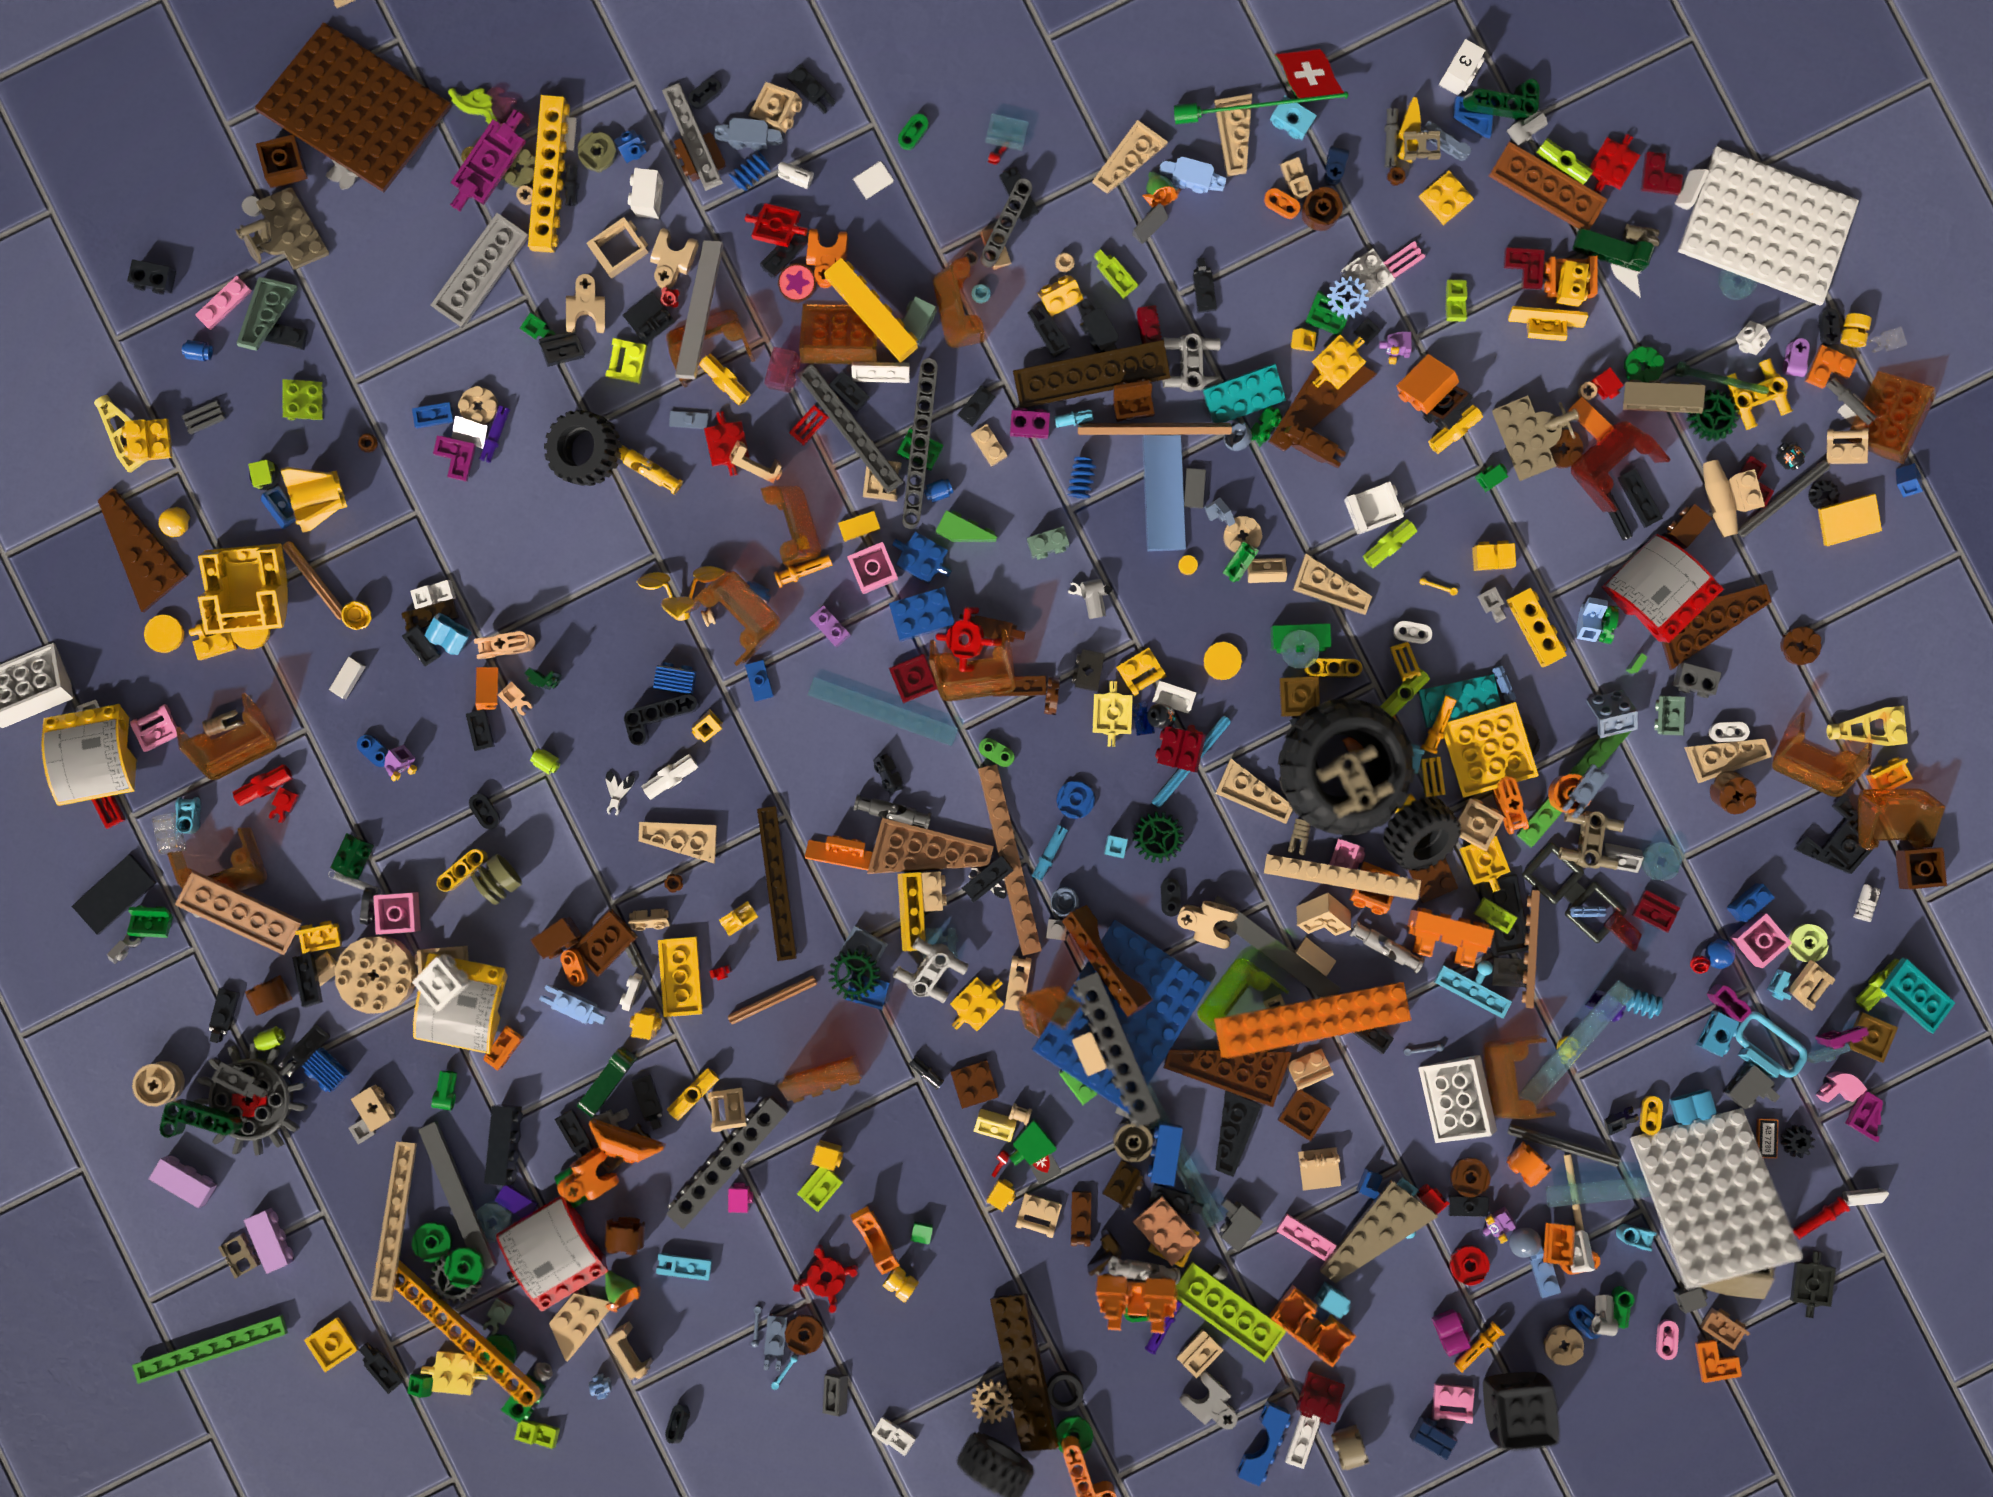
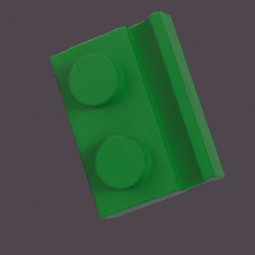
M910 428L897 452L898 455L908 460L912 438V429ZM930 438L926 469L931 471L944 445ZM922 440L915 441L917 447L922 448L925 446ZM913 459L914 463L920 466L923 464L921 459Z

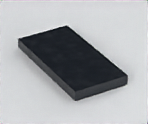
M131 854L123 859L71 907L96 935H99L157 882Z
M1517 874L1498 877L1497 882L1501 890L1493 892L1490 882L1478 883L1481 900L1485 897L1518 917L1508 934L1485 921L1489 925V929L1494 930L1490 946L1492 957L1528 951L1529 945H1525V935L1528 931Z

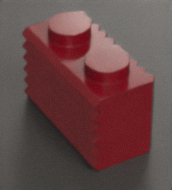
M1156 305L1137 309L1136 314L1142 344L1162 340Z

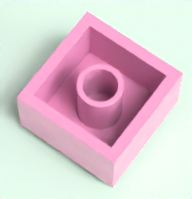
M883 542L847 556L863 594L898 580Z
M418 892L374 896L376 934L421 931Z
M1759 912L1730 937L1755 967L1764 968L1792 943L1767 913Z

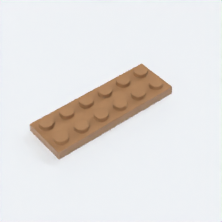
M195 870L192 871L175 903L178 907L282 955H285L295 936V931L299 929L302 923L300 919Z

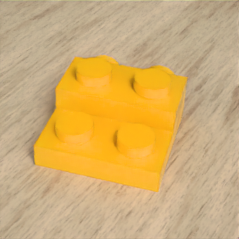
M168 419L125 421V426L122 427V435L127 439V445L124 446V454L129 460L137 462L173 458Z

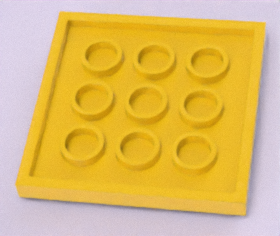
M1516 702L1447 722L1443 731L1463 798L1498 788L1497 784L1503 777L1509 776L1514 778L1516 782L1539 776Z

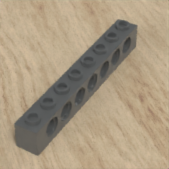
M1098 972L1074 982L1073 991L1076 997H1080L1082 1001L1080 1006L1083 1014L1089 1017V1028L1092 1034H1096L1098 1038L1096 1044L1099 1051L1104 1052L1106 1057L1104 1062L1107 1069L1111 1070L1114 1075L1112 1081L1116 1089H1120L1122 1094L1120 1095V1100L1123 1106H1127L1130 1112L1127 1114L1130 1123L1140 1127L1160 1118ZM1088 991H1093L1096 994L1095 1001L1092 1002L1087 999ZM1096 1009H1101L1104 1013V1017L1101 1020L1095 1017ZM1104 1027L1111 1029L1112 1034L1109 1038H1106L1102 1033ZM1112 1045H1116L1119 1048L1117 1056L1112 1055L1110 1052ZM1120 1063H1124L1127 1066L1125 1074H1121L1118 1070ZM1129 1081L1135 1084L1133 1092H1129L1126 1089V1084ZM1137 1099L1143 1103V1107L1139 1111L1134 1107V1102Z
M773 1096L769 1099L765 1097L758 1105L760 1107L759 1111L756 1114L752 1112L746 1118V1126L743 1128L738 1127L732 1134L734 1136L733 1140L730 1143L726 1141L719 1148L722 1152L717 1157L713 1155L706 1163L708 1168L704 1172L700 1170L693 1177L696 1181L691 1186L687 1184L680 1192L682 1197L679 1200L674 1199L667 1206L670 1210L666 1215L682 1229L692 1221L789 1112ZM762 1113L769 1114L770 1121L763 1122L760 1115ZM748 1128H755L757 1136L751 1137L747 1132ZM736 1142L743 1143V1151L735 1149L734 1145ZM722 1157H729L731 1159V1165H724L722 1163ZM710 1171L717 1172V1180H712L709 1177ZM696 1186H703L705 1194H698ZM684 1200H689L692 1203L691 1209L683 1206Z

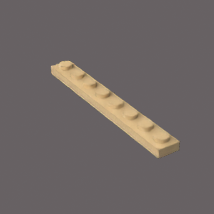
M1269 854L1266 856L1264 868L1265 874L1418 900L1421 886L1420 880Z
M396 1141L371 1300L392 1302L416 1154V1143Z

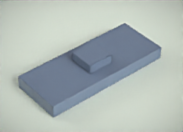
M670 411L669 427L708 428L709 414Z

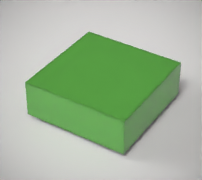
M1643 653L1636 654L1626 671L1631 674L1637 673L1647 660V656Z

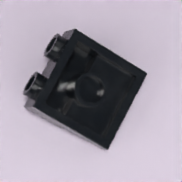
M1455 386L1428 414L1422 411V417L1429 424L1434 422L1440 430L1444 428L1450 430L1463 417L1460 410L1473 397L1470 392Z

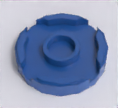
M1071 781L1060 788L1056 801L1062 814L1068 818L1078 819L1085 817L1091 812L1094 807L1095 798L1093 791L1087 784L1080 781Z

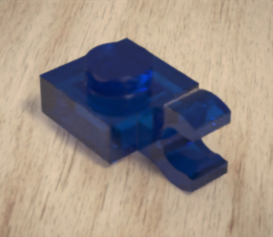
M1147 702L1132 704V711L1137 715L1134 717L1137 736L1155 733L1154 727L1150 725L1147 719Z

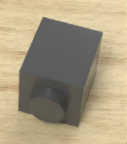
M1700 1286L1689 1289L1683 1287L1673 1291L1679 1309L1684 1313L1708 1306L1705 1300L1708 1298L1704 1288Z

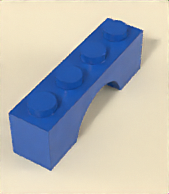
M1266 1401L1259 1417L1261 1423L1267 1429L1266 1442L1259 1451L1243 1454L1236 1470L1238 1478L1259 1487L1261 1482H1265L1268 1476L1267 1468L1269 1464H1273L1276 1453L1274 1452L1283 1441V1431L1291 1423L1288 1409L1270 1401Z

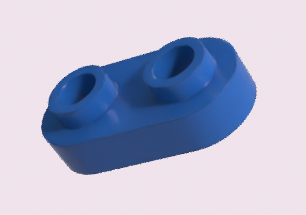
M371 735L361 736L357 741L358 750L375 766L385 767V757L389 750ZM365 741L369 742V746L367 748L364 747ZM379 754L383 755V759L381 761L378 760Z
M1574 1305L1569 1309L1568 1316L1570 1321L1587 1338L1596 1339L1602 1336V1334H1595L1593 1330L1590 1332L1589 1327L1592 1328V1320L1595 1316L1584 1305Z

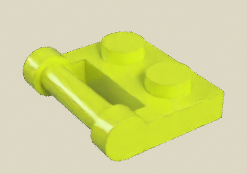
M613 338L609 369L606 370L605 376L640 383L647 346ZM622 347L626 348L622 370L619 373L616 372L620 348Z

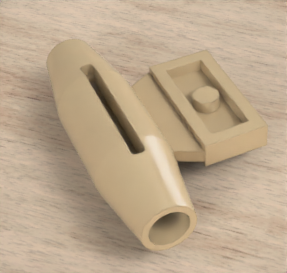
M1719 460L1703 463L1705 490L1722 537L1738 534L1736 510L1747 512L1765 506L1755 469L1735 474L1728 480Z

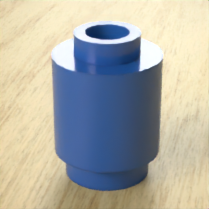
M187 340L182 345V354L185 355L186 359L198 361L211 360L213 346L207 342Z
M940 479L927 484V489L924 490L927 500H931L932 503L950 497V494L953 493L949 479Z
M748 581L742 591L745 599L761 607L763 604L767 605L772 596L769 594L770 589L754 581Z

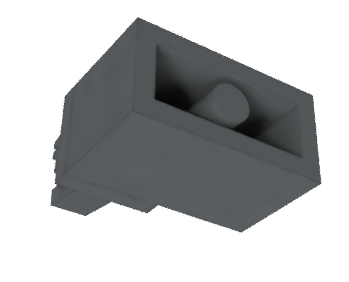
M1747 1063L1723 1090L1730 1099L1744 1109L1752 1107L1756 1103L1758 1096L1762 1099L1767 1097L1772 1102H1776L1780 1098L1773 1090L1774 1082L1759 1068L1750 1063Z
M1225 1198L1221 1205L1228 1210L1226 1215L1230 1221H1225L1219 1229L1221 1231L1219 1235L1230 1246L1240 1252L1263 1221L1241 1202L1236 1201L1233 1204Z

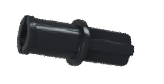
M914 1057L910 1061L909 1065L922 1076L921 1079L928 1081L936 1090L942 1085L944 1080L932 1070V1067L929 1068L918 1057Z

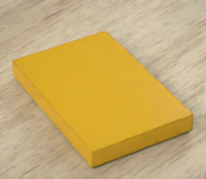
M1868 494L1818 509L1825 546L1882 531L1876 494Z

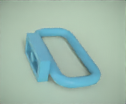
M1751 1011L1752 1013L1738 1025L1739 1030L1735 1037L1738 1043L1744 1047V1049L1740 1050L1738 1056L1746 1062L1755 1065L1769 1078H1777L1779 1074L1785 1077L1796 1076L1807 1061L1808 1053L1806 1048L1764 1015ZM1751 1019H1756L1799 1051V1059L1792 1069H1785L1744 1038L1743 1031Z

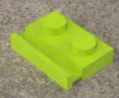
M819 1167L798 1191L797 1195L819 1212L844 1181L831 1170Z

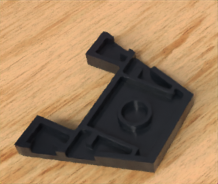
M1842 793L1831 807L1845 818V822L1822 848L1808 836H1804L1795 846L1794 850L1845 873L1852 874L1877 845L1865 824L1858 817V812L1851 805L1848 795Z

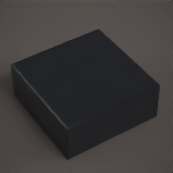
M1367 318L1353 333L1357 337H1361V340H1364V344L1367 346L1381 330Z

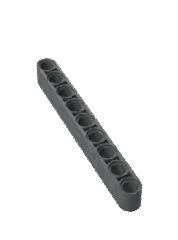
M931 358L924 359L919 370L902 523L908 529L916 528L921 516L938 369L936 361ZM929 365L933 368V372L928 373L924 371L923 367ZM928 384L931 386V390L924 391L921 386ZM927 403L929 405V409L922 410L919 407V404ZM923 421L927 424V427L921 429L917 426V423ZM922 440L925 446L919 448L915 445V441ZM919 458L922 460L923 464L921 466H915L913 464V459ZM913 477H917L920 479L921 483L919 485H913L910 479ZM916 496L919 502L911 504L908 498ZM914 515L916 522L909 523L906 520V516Z

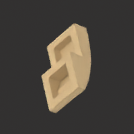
M1299 157L1280 164L1293 198L1297 200L1307 196L1312 191L1308 176L1304 173Z

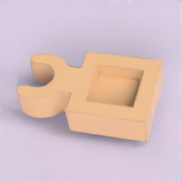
M512 681L498 694L511 709L517 706V711L523 716L526 715L522 710L524 705H527L530 709L533 708L530 702L523 700L526 695Z

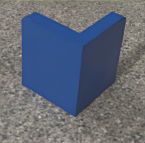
M1915 463L1896 469L1897 486L1903 498L1923 492L1922 476Z
M1365 1168L1356 1190L1361 1194L1376 1199L1380 1194L1377 1190L1383 1176Z

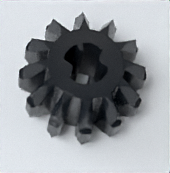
M1792 1125V1129L1785 1128L1787 1134H1781V1137L1785 1138V1140L1780 1142L1781 1145L1785 1146L1784 1152H1790V1156H1798L1799 1158H1803L1804 1153L1810 1155L1808 1149L1815 1148L1814 1145H1811V1142L1815 1141L1814 1137H1810L1812 1131L1806 1130V1127L1802 1125L1800 1127Z

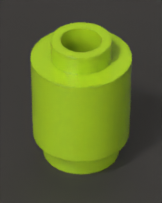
M536 749L530 759L535 767L548 775L552 772L556 773L560 767V763H558L559 758L545 749Z
M275 1026L254 1036V1044L259 1051L269 1050L284 1043L285 1033L282 1029Z

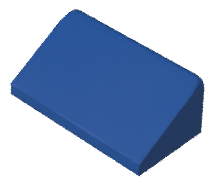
M279 485L262 494V503L282 529L287 528L296 521L291 501Z

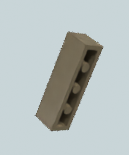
M1630 380L1625 382L1623 410L1702 413L1705 385H1701L1698 382L1681 384L1680 382L1672 381L1667 384L1660 381L1643 383L1640 380Z

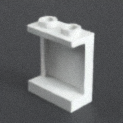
M1390 481L1344 499L1357 535L1404 517V507L1401 502H1398L1396 497L1398 495L1397 489Z

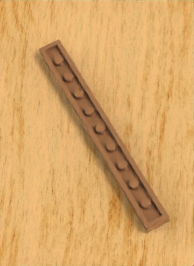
M995 764L978 768L998 856L1001 857L1003 855L1014 869L1012 873L1004 878L1022 955L1042 951L998 766Z

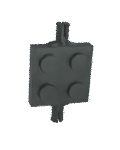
M1813 1251L1812 1262H1795L1790 1300L1807 1305L1805 1317L1814 1318L1815 1307H1831L1836 1268L1820 1264L1822 1252Z

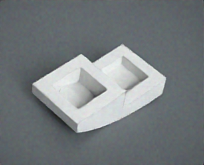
M445 580L431 586L426 585L410 591L415 609L456 599L451 580Z
M884 1417L881 1418L872 1432L873 1436L885 1445H890L904 1456L907 1455L917 1439Z

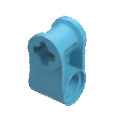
M178 797L175 804L176 828L181 833L194 834L200 827L199 797H194L193 799ZM189 820L190 823H191V826H190V828L187 830V829L185 828V823H186V821Z
M1621 1224L1617 1227L1616 1236L1619 1240L1628 1245L1652 1252L1653 1248L1651 1246L1657 1232L1628 1224ZM1630 1230V1236L1625 1239V1233Z

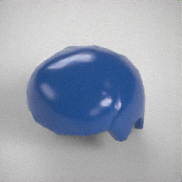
M1720 938L1709 943L1705 951V957L1710 960V965L1717 969H1724L1730 966L1736 956L1734 946L1728 940Z

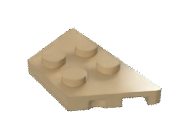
M574 1292L551 1320L549 1325L565 1361H569L610 1311L605 1307L609 1300Z

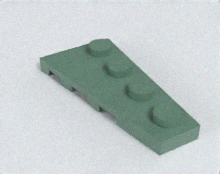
M258 277L237 340L238 347L256 351L259 349L298 290L297 285Z

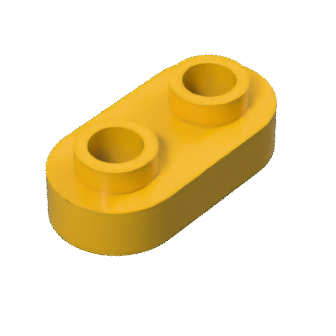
M1653 1095L1646 1096L1642 1100L1640 1113V1128L1649 1135L1659 1132L1662 1121L1663 1103L1658 1097ZM1650 1102L1654 1103V1106L1652 1108L1648 1107V1104ZM1648 1121L1652 1122L1651 1127L1646 1126Z

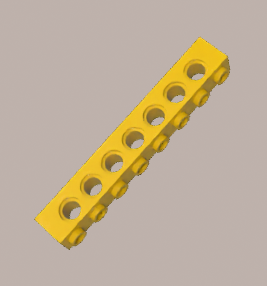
M541 95L528 238V247L532 251L555 253V247H558V235H556V230L560 227L558 209H561L562 200L559 198L560 190H563L561 172L565 170L563 153H566L567 148L564 136L568 133L566 115L569 116L570 113L569 104H567L564 97ZM553 115H559L556 121H550ZM551 134H557L554 140H549ZM555 152V156L552 159L547 158L549 153ZM554 171L552 177H545L547 172ZM552 190L550 196H544L545 191ZM551 209L548 215H542L543 210ZM544 227H549V231L546 234H541V230Z

